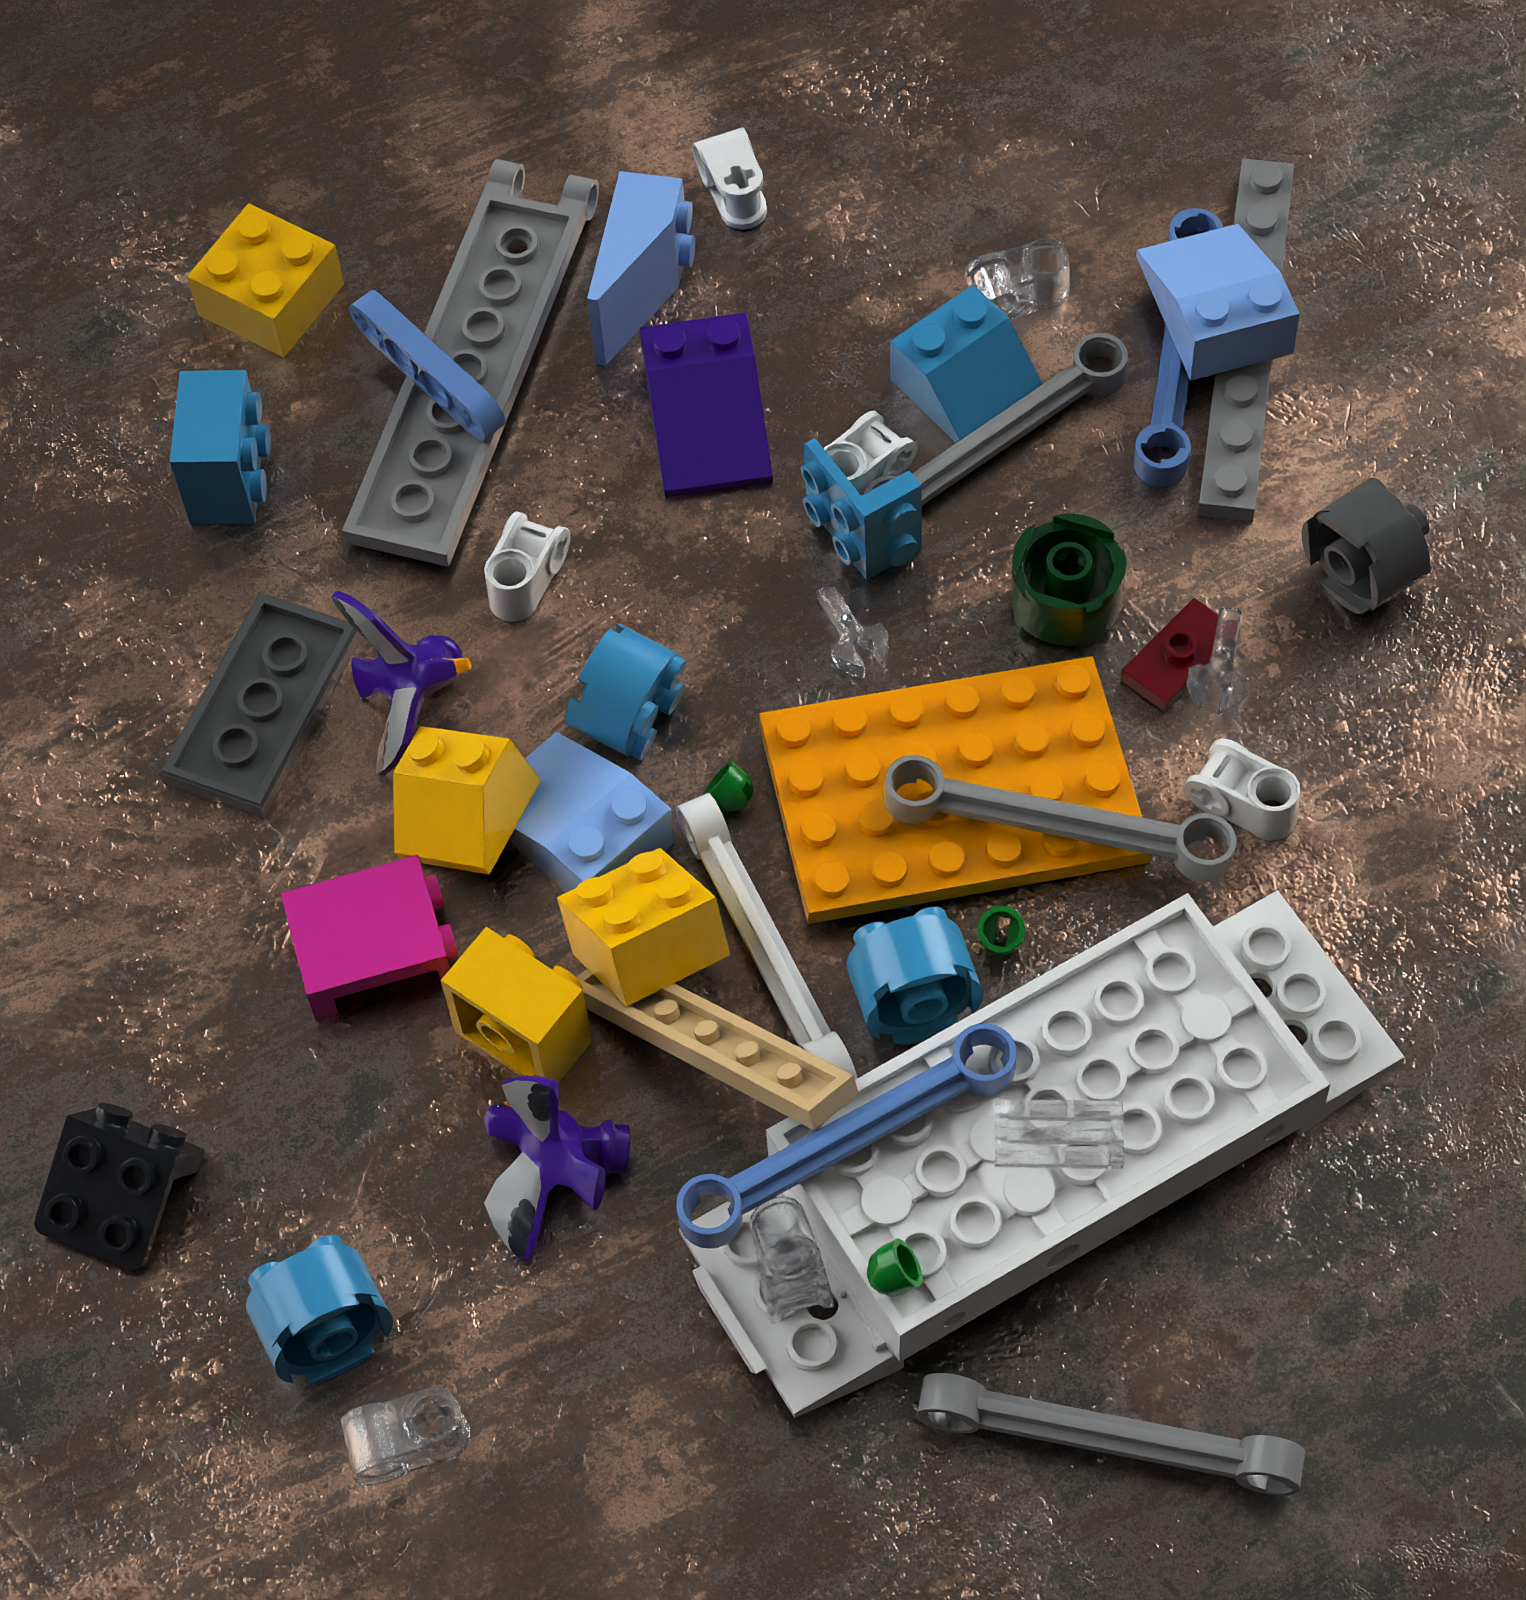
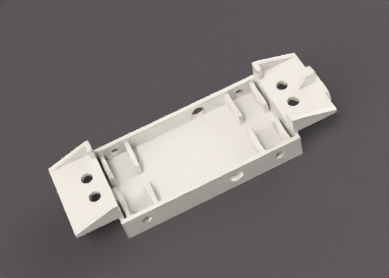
M1278 890L1215 926L1211 925L1187 893L857 1078L855 1082L859 1095L817 1129L812 1130L788 1117L766 1130L769 1157L953 1056V1047L957 1037L963 1030L972 1025L980 1023L997 1025L1006 1030L1015 1042L1017 1050L1015 1076L1011 1084L1001 1093L981 1097L965 1092L745 1213L742 1215V1226L737 1236L722 1247L712 1249L698 1247L689 1242L679 1228V1234L700 1266L692 1271L706 1301L749 1370L755 1374L762 1370L766 1371L794 1418L895 1373L904 1367V1360L1292 1132L1295 1131L1299 1136L1308 1131L1403 1063L1404 1055ZM1252 978L1263 979L1271 986L1272 993L1268 998L1264 996ZM1287 1025H1296L1302 1028L1306 1033L1307 1041L1301 1045ZM989 1045L974 1046V1053L967 1059L965 1067L973 1073L992 1075L1003 1069L1000 1060L1003 1053ZM729 1201L693 1220L692 1223L702 1228H714L722 1225L730 1218L727 1209L731 1203ZM895 1239H901L912 1249L919 1262L923 1277L922 1284L903 1295L891 1297L879 1294L870 1286L867 1278L869 1259L879 1247ZM787 1244H795L801 1247L806 1255L804 1262L799 1267L793 1269L781 1267L775 1260L776 1252L780 1247ZM817 1295H829L836 1300L838 1310L833 1317L821 1320L810 1315L807 1310L808 1303Z

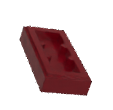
M1194 597L1122 669L1121 681L1165 712L1237 639L1238 628Z

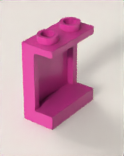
M418 855L280 893L306 995L315 1020L338 1015L335 998L431 971H438L441 980L450 970L448 960L459 958L450 923L441 926L437 924L434 910L445 906L436 874L424 876Z

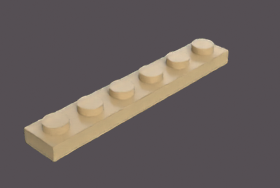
M588 969L576 977L583 986L587 1010L812 1130L817 1129L859 1095L853 1074L675 983L626 1007Z

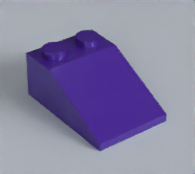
M747 312L639 327L644 371L665 498L773 482L757 367Z

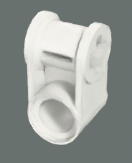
M741 127L693 143V153L699 174L705 187L709 188L725 224L740 230L751 229L759 225L767 214L766 200L761 191L764 182L763 174L745 129Z
M873 410L862 415L850 429L831 444L825 446L824 450L862 496L865 488L873 480L882 476H899L903 474L916 456L917 443L908 437L900 438L884 425L883 416Z
M517 511L510 516L502 536L490 558L486 561L484 568L490 610L496 617L503 621L516 622L522 621L534 613L553 576L558 573L564 563L570 544V530L568 528L557 526L555 529H551L528 521L526 514Z
M1223 738L1215 740L1209 749L1210 759L1198 775L1190 776L1184 785V791L1189 800L1203 811L1220 816L1251 832L1257 838L1272 841L1287 837L1294 830L1298 817L1300 783L1296 776L1289 770L1249 752L1237 742ZM1273 800L1280 802L1282 805L1271 807L1264 805L1262 802Z

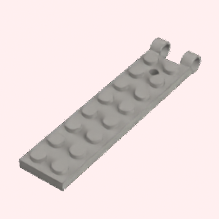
M496 159L490 168L488 180L424 334L495 399L507 421L586 221H590L594 215L598 201L599 184L595 179L569 175L558 206L520 198L525 181L524 165ZM515 246H524L528 249L519 254L509 253V250ZM406 375L342 529L345 543L449 567L504 426L484 441L477 440Z

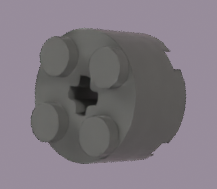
M1369 478L1317 512L1303 524L1301 532L1302 544L1310 565L1317 561L1320 562L1328 577L1320 582L1338 603L1354 613L1364 614L1370 609L1373 611L1381 607L1431 572L1429 550L1424 537L1430 531L1426 516L1415 505L1405 506L1377 478Z

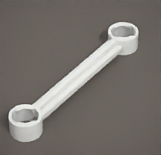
M706 793L676 806L678 822L689 848L698 860H702L798 1047L853 1074L856 1080L857 1074L845 1045L835 1031H830L732 845L728 827L715 799L710 793Z

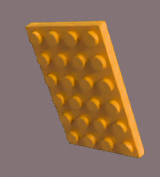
M1093 656L759 713V728L808 924L1141 865L1151 861V854L937 812L934 817L922 823H905L894 818L884 804L885 776L890 765L901 757L919 755L935 762L941 769L944 778L1142 817ZM917 778L916 783L904 784L896 793L906 800L921 801L933 795L934 790L927 782Z

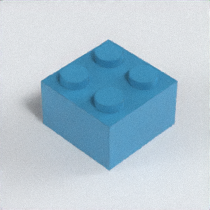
M246 370L180 371L170 465L190 525L255 524L257 502H265L267 480L265 470L261 469L262 457L270 456L271 433L268 424H261V396L259 392H252Z

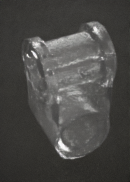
M1049 238L1037 239L1029 244L1001 252L986 253L975 258L965 268L964 277L969 287L975 285L996 306L999 301L1001 305L999 309L1010 320H1013L1019 316L1055 308L1068 298L1070 292L1069 252L1064 244L1057 240ZM989 269H993L992 276L990 275Z
M782 1196L773 1197L758 1206L750 1217V1229L759 1267L756 1268L758 1282L771 1324L781 1322L782 1314L818 1304L823 1309L832 1308V1293L820 1249L802 1204L794 1198Z
M438 1387L425 1388L421 1391L385 1402L362 1405L345 1413L341 1418L354 1481L359 1485L386 1483L406 1473L451 1461L461 1455L467 1448L470 1440V1426L461 1412L456 1398L447 1390ZM433 1402L435 1406L429 1407L428 1403ZM444 1417L441 1420L442 1430L430 1433L433 1430L432 1420ZM445 1443L446 1447L442 1448L440 1444Z

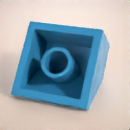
M971 285L890 341V380L955 443L1043 384L1009 317L975 285Z

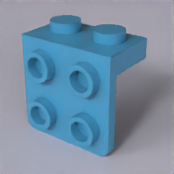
M816 439L803 444L804 464L801 465L800 469L806 484V496L802 499L804 509L815 526L820 527L824 525L832 535L835 550L846 565L854 564L864 578L868 580L891 566H901L907 563L918 551L922 550V485L910 470L861 496Z

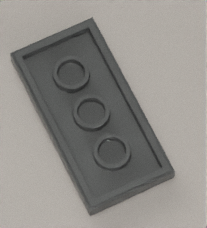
M259 592L159 772L162 783L265 819L362 635L348 621Z

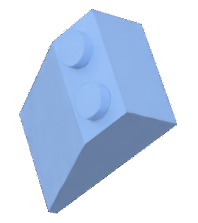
M619 171L587 297L595 363L597 365L606 366L640 330L639 327H642L678 289L683 267H692L696 241L694 235L687 234H689L691 228L693 205L692 202L684 200L682 178Z
M1239 224L1137 250L1136 257L1190 381L1293 354L1300 313L1281 272Z
M555 732L525 758L541 781L508 841L565 893L577 888L584 880L600 877L629 863L638 854L651 852L658 848L666 851L675 843L671 808L625 769L558 732Z

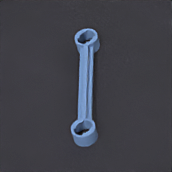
M1199 208L1186 209L1176 214L1171 220L1168 242L1177 240L1179 236L1186 233H1204L1222 228V224L1217 216L1207 210ZM1166 324L1150 426L1139 433L1136 439L1134 470L1137 476L1143 482L1155 487H1169L1180 482L1187 474L1191 451L1190 439L1183 431L1190 379ZM1153 447H1167L1176 451L1177 454L1169 459H1161L1159 464L1149 460L1144 455V452Z
M980 1023L972 1025L959 1034L954 1043L953 1056L746 1170L729 1179L716 1174H703L690 1179L681 1188L676 1202L679 1227L682 1234L689 1242L701 1248L712 1249L722 1247L737 1236L742 1226V1215L955 1097L965 1092L981 1097L1001 1093L1011 1084L1015 1076L1017 1050L1013 1038L1006 1030L994 1024ZM989 1045L999 1049L1003 1053L1000 1058L1003 1069L992 1075H979L968 1070L965 1064L967 1059L974 1053L973 1047ZM718 1195L727 1199L731 1203L727 1209L730 1218L722 1225L714 1228H702L693 1224L691 1217L694 1209L701 1203L699 1197Z

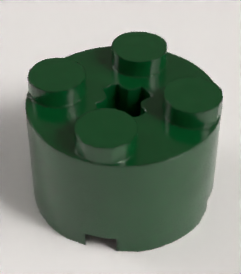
M1060 514L1053 516L1052 522L1037 528L1035 523L1021 534L1014 547L1012 556L1010 592L1014 620L1020 630L1051 644L1088 648L1097 644L1101 636L1115 624L1122 609L1127 558L1124 549L1121 550L1118 543L1114 540V533L1105 524L1085 515Z

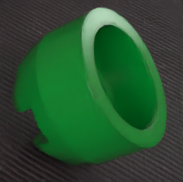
M729 761L713 777L703 795L710 793L721 810L732 812L741 810L746 806L747 800L752 797L754 789L752 780L747 773L733 761Z
M995 906L983 913L978 922L977 932L982 945L988 951L997 955H1007L1015 952L1023 944L1026 936V927L1023 918L1015 909L1008 906ZM1000 917L1011 919L1005 947L995 945L999 932Z
M895 1239L879 1247L869 1259L867 1278L870 1286L879 1294L891 1297L903 1295L922 1284L923 1277L919 1262L912 1249L901 1239Z

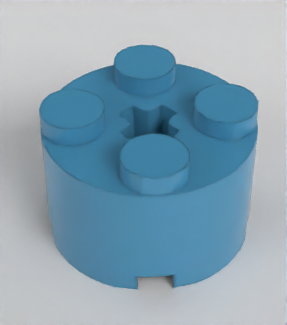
M620 623L616 624V631L609 629L603 635L585 663L578 678L579 681L584 683L582 688L583 696L581 701L570 697L565 713V724L625 756L632 755L642 760L649 752L655 740L657 730L652 728V725L660 712L670 715L681 699L685 685L679 683V680L685 670L687 661L682 659L681 655Z
M928 907L920 910L914 916L898 919L887 924L881 922L869 923L858 929L854 934L855 946L847 958L846 968L867 1029L872 1037L880 1040L879 1033L891 1035L894 1044L908 1045L921 1043L957 1023L956 1016L968 1006L972 1014L980 1007L983 999L982 986L958 925L947 918L944 909Z
M337 1235L320 1237L312 1242L307 1250L301 1251L280 1263L269 1262L256 1268L248 1278V1283L252 1290L246 1302L247 1314L278 1377L285 1382L294 1383L291 1375L305 1374L309 1383H318L345 1374L362 1364L375 1352L371 1342L381 1330L386 1338L392 1330L393 1317L361 1254L356 1249L344 1245L341 1238Z

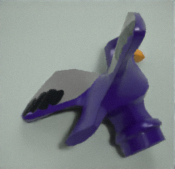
M336 591L331 596L336 607L346 620L377 650L379 656L375 660L354 657L352 658L351 667L354 683L362 699L380 692L388 696L391 708L380 740L376 761V773L383 776L395 769L410 744L423 701L435 691L453 682L457 675L470 670L471 662L469 658H463L458 644L446 636L429 635L419 640L416 645L404 642L379 616L364 604L346 593Z
M518 1076L504 1080L501 1086L507 1101L493 1104L487 1109L484 1117L485 1129L490 1136L515 1143L521 1149V1154L496 1179L484 1204L494 1228L507 1248L523 1262H527L532 1258L550 1191L558 1184L571 1187L592 1210H597L605 1190V1176H608L609 1173L625 1174L630 1150L629 1125L614 1124L611 1119L605 1120L600 1126L596 1127L578 1125L576 1120L566 1111L558 1110V1082L542 1076Z

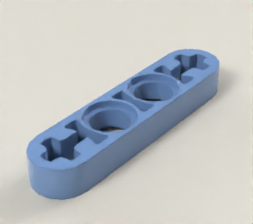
M370 290L349 306L351 318L360 332L473 437L484 441L505 425L504 414L495 399L381 294L375 290Z

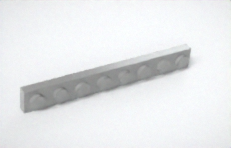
M1242 158L1234 225L1239 224L1282 274L1294 164ZM1272 359L1215 374L1198 516L1253 522Z

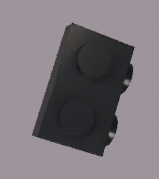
M99 1103L97 1108L66 1116L35 1216L34 1226L44 1236L126 1269L136 1270L145 1266L148 1261L173 1180L198 1172L205 1149L185 1142L187 1134L179 1129L161 1124H153L150 1128L132 1121L133 1113L123 1107Z

